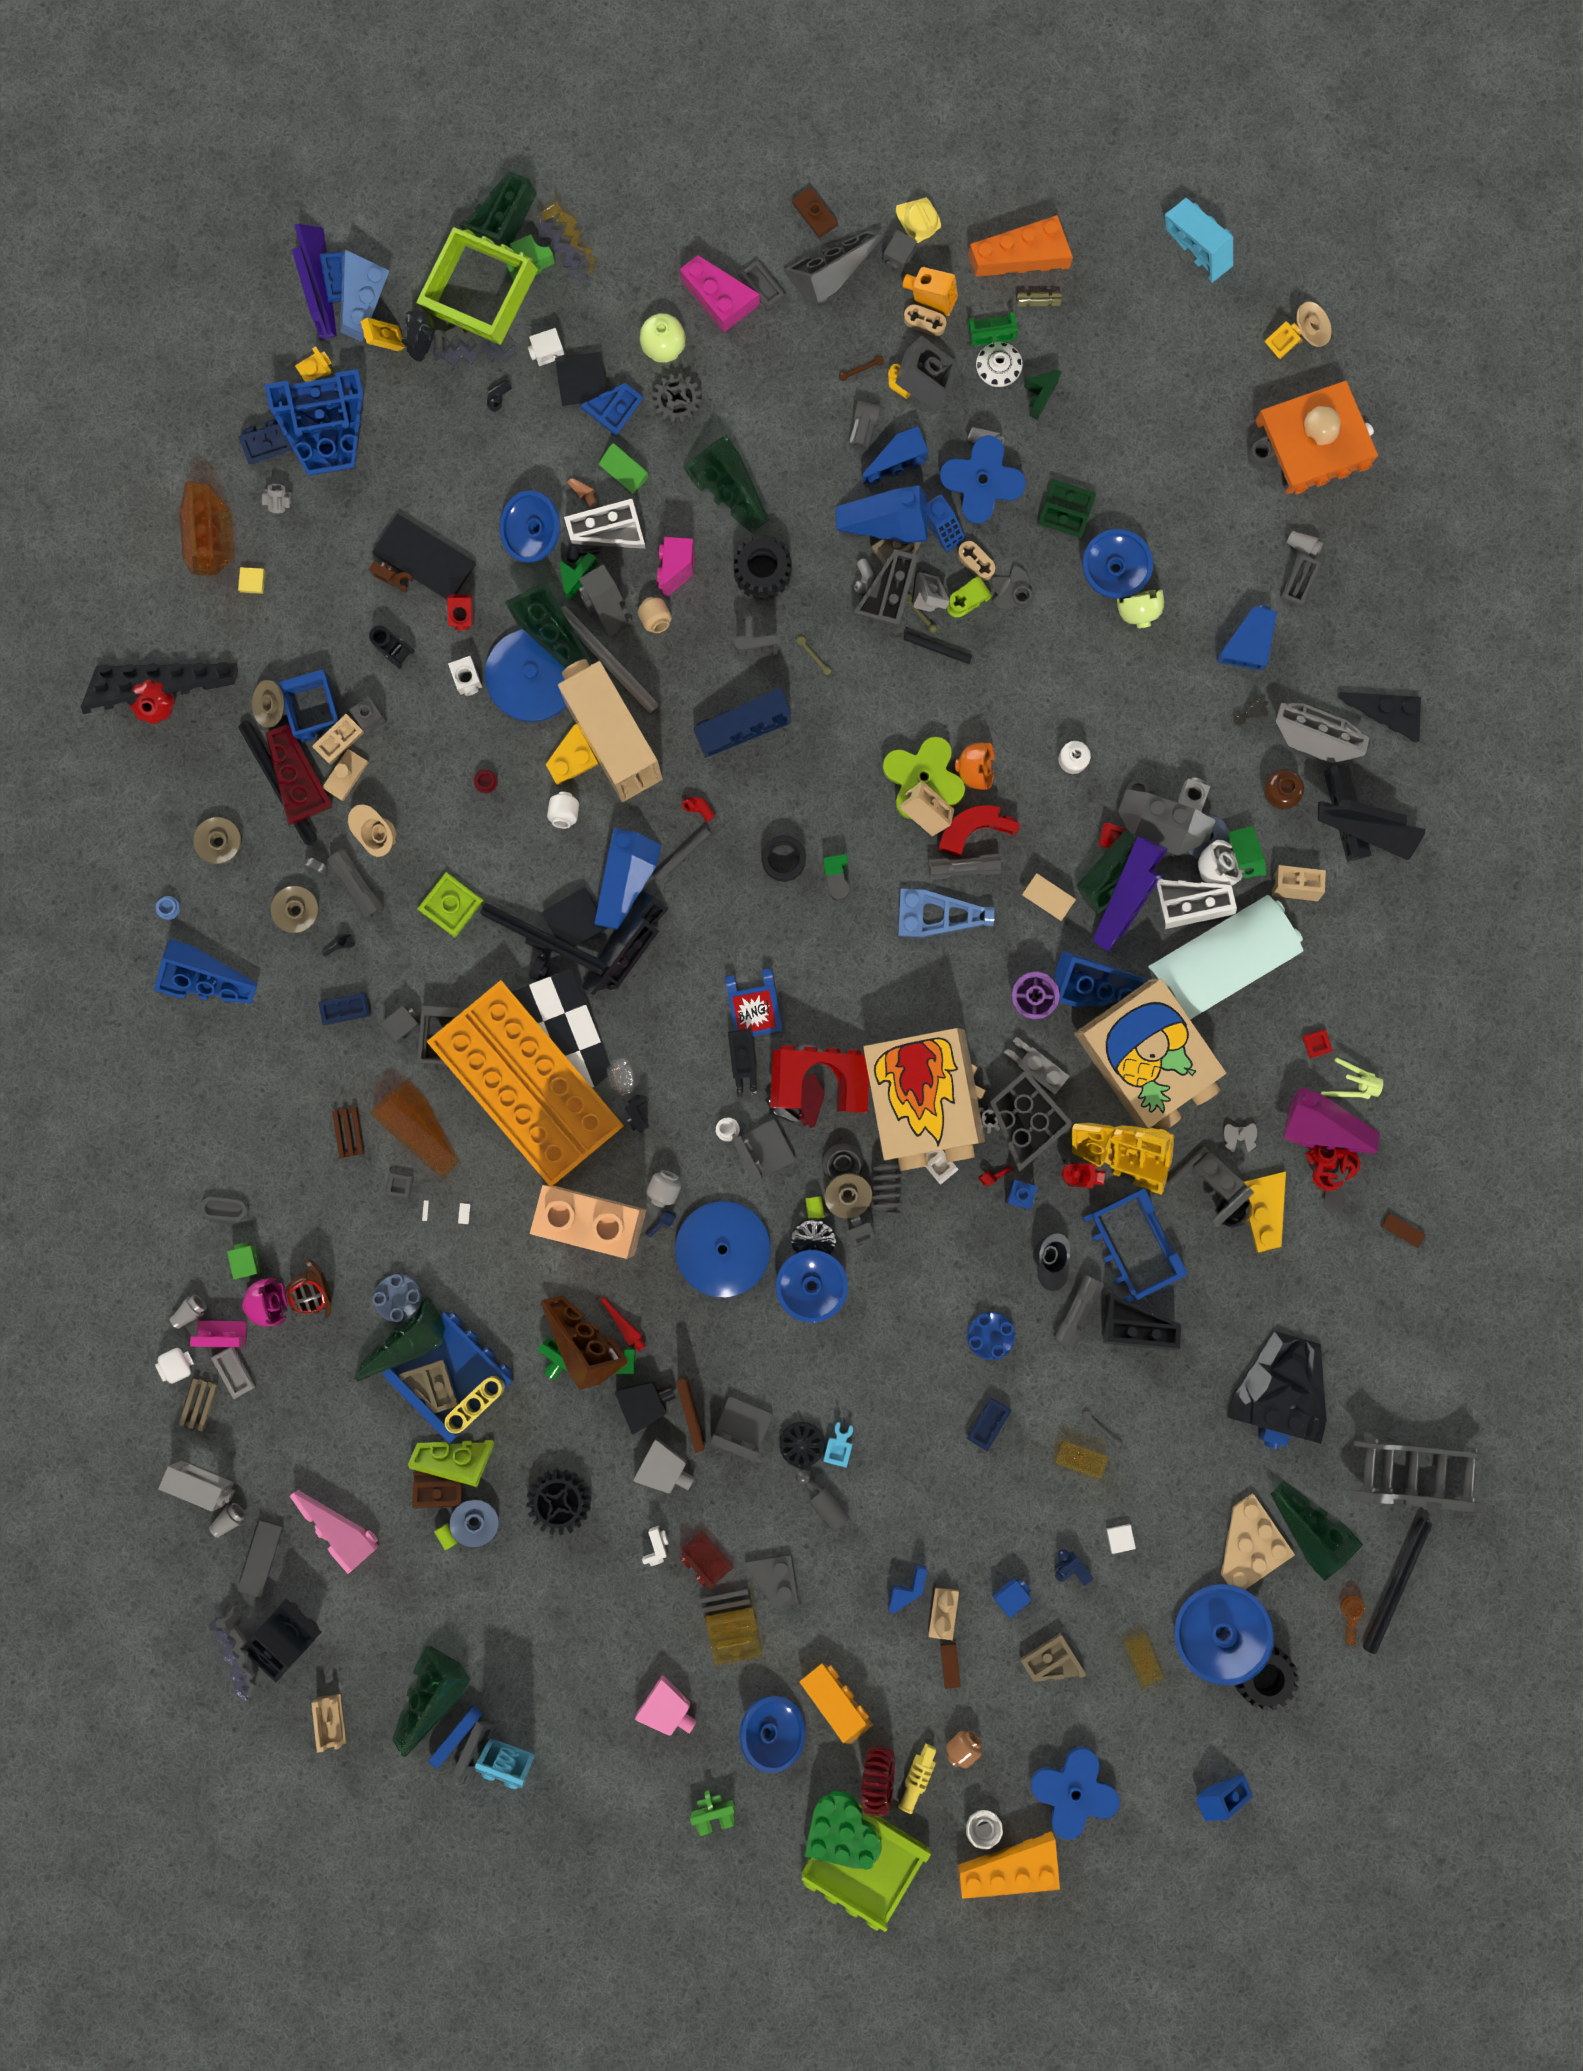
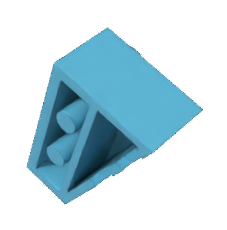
M1185 198L1165 214L1166 230L1184 251L1188 248L1197 258L1194 261L1198 267L1203 265L1210 273L1208 279L1212 283L1233 267V235L1229 230H1224L1218 225L1212 216L1206 215L1198 204L1192 203Z

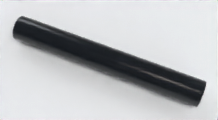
M908 631L904 638L905 641L970 664L972 658L970 654Z

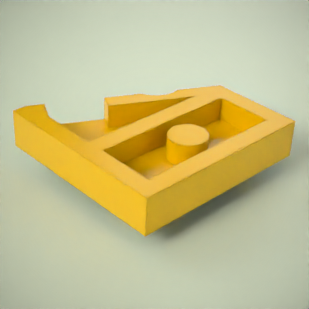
M577 724L571 728L546 763L557 786L598 765Z

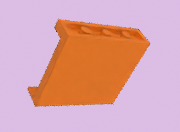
M1347 381L1263 409L1255 419L1258 428H1265L1289 485L1285 491L1286 495L1293 492L1300 494L1313 485L1317 487L1323 486L1330 479L1336 477L1343 479L1356 470H1359V472L1365 471L1373 466L1372 463L1378 457V453ZM1317 406L1331 407L1339 414L1341 421L1340 432L1337 439L1330 444L1317 445L1312 437H1307L1304 427L1305 418Z

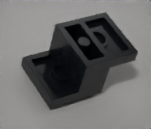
M286 1598L250 1637L243 1648L248 1652V1657L276 1683L322 1632L315 1621L308 1619L301 1613V1609L296 1603L290 1602Z

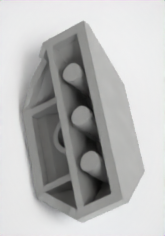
M1281 703L1279 706L1276 723L1288 746L1330 763L1353 759L1366 754L1369 737L1366 734H1362L1358 728L1347 720L1304 703Z

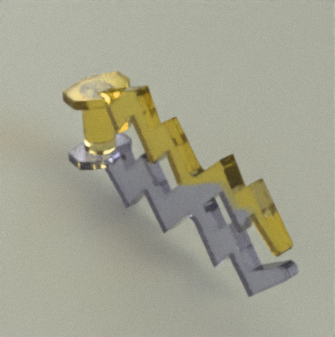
M556 201L552 206L536 213L540 222L538 237L552 238L551 251L566 253L563 268L572 267L569 278L588 280V276L576 273L580 261L573 260L575 254L583 255L581 265L589 264V275L593 272L596 258L589 257L592 249L578 247L580 231L573 230L577 219L562 211ZM558 214L557 223H567L564 237H572L570 244L559 243L562 231L551 230L553 223H545L544 221Z

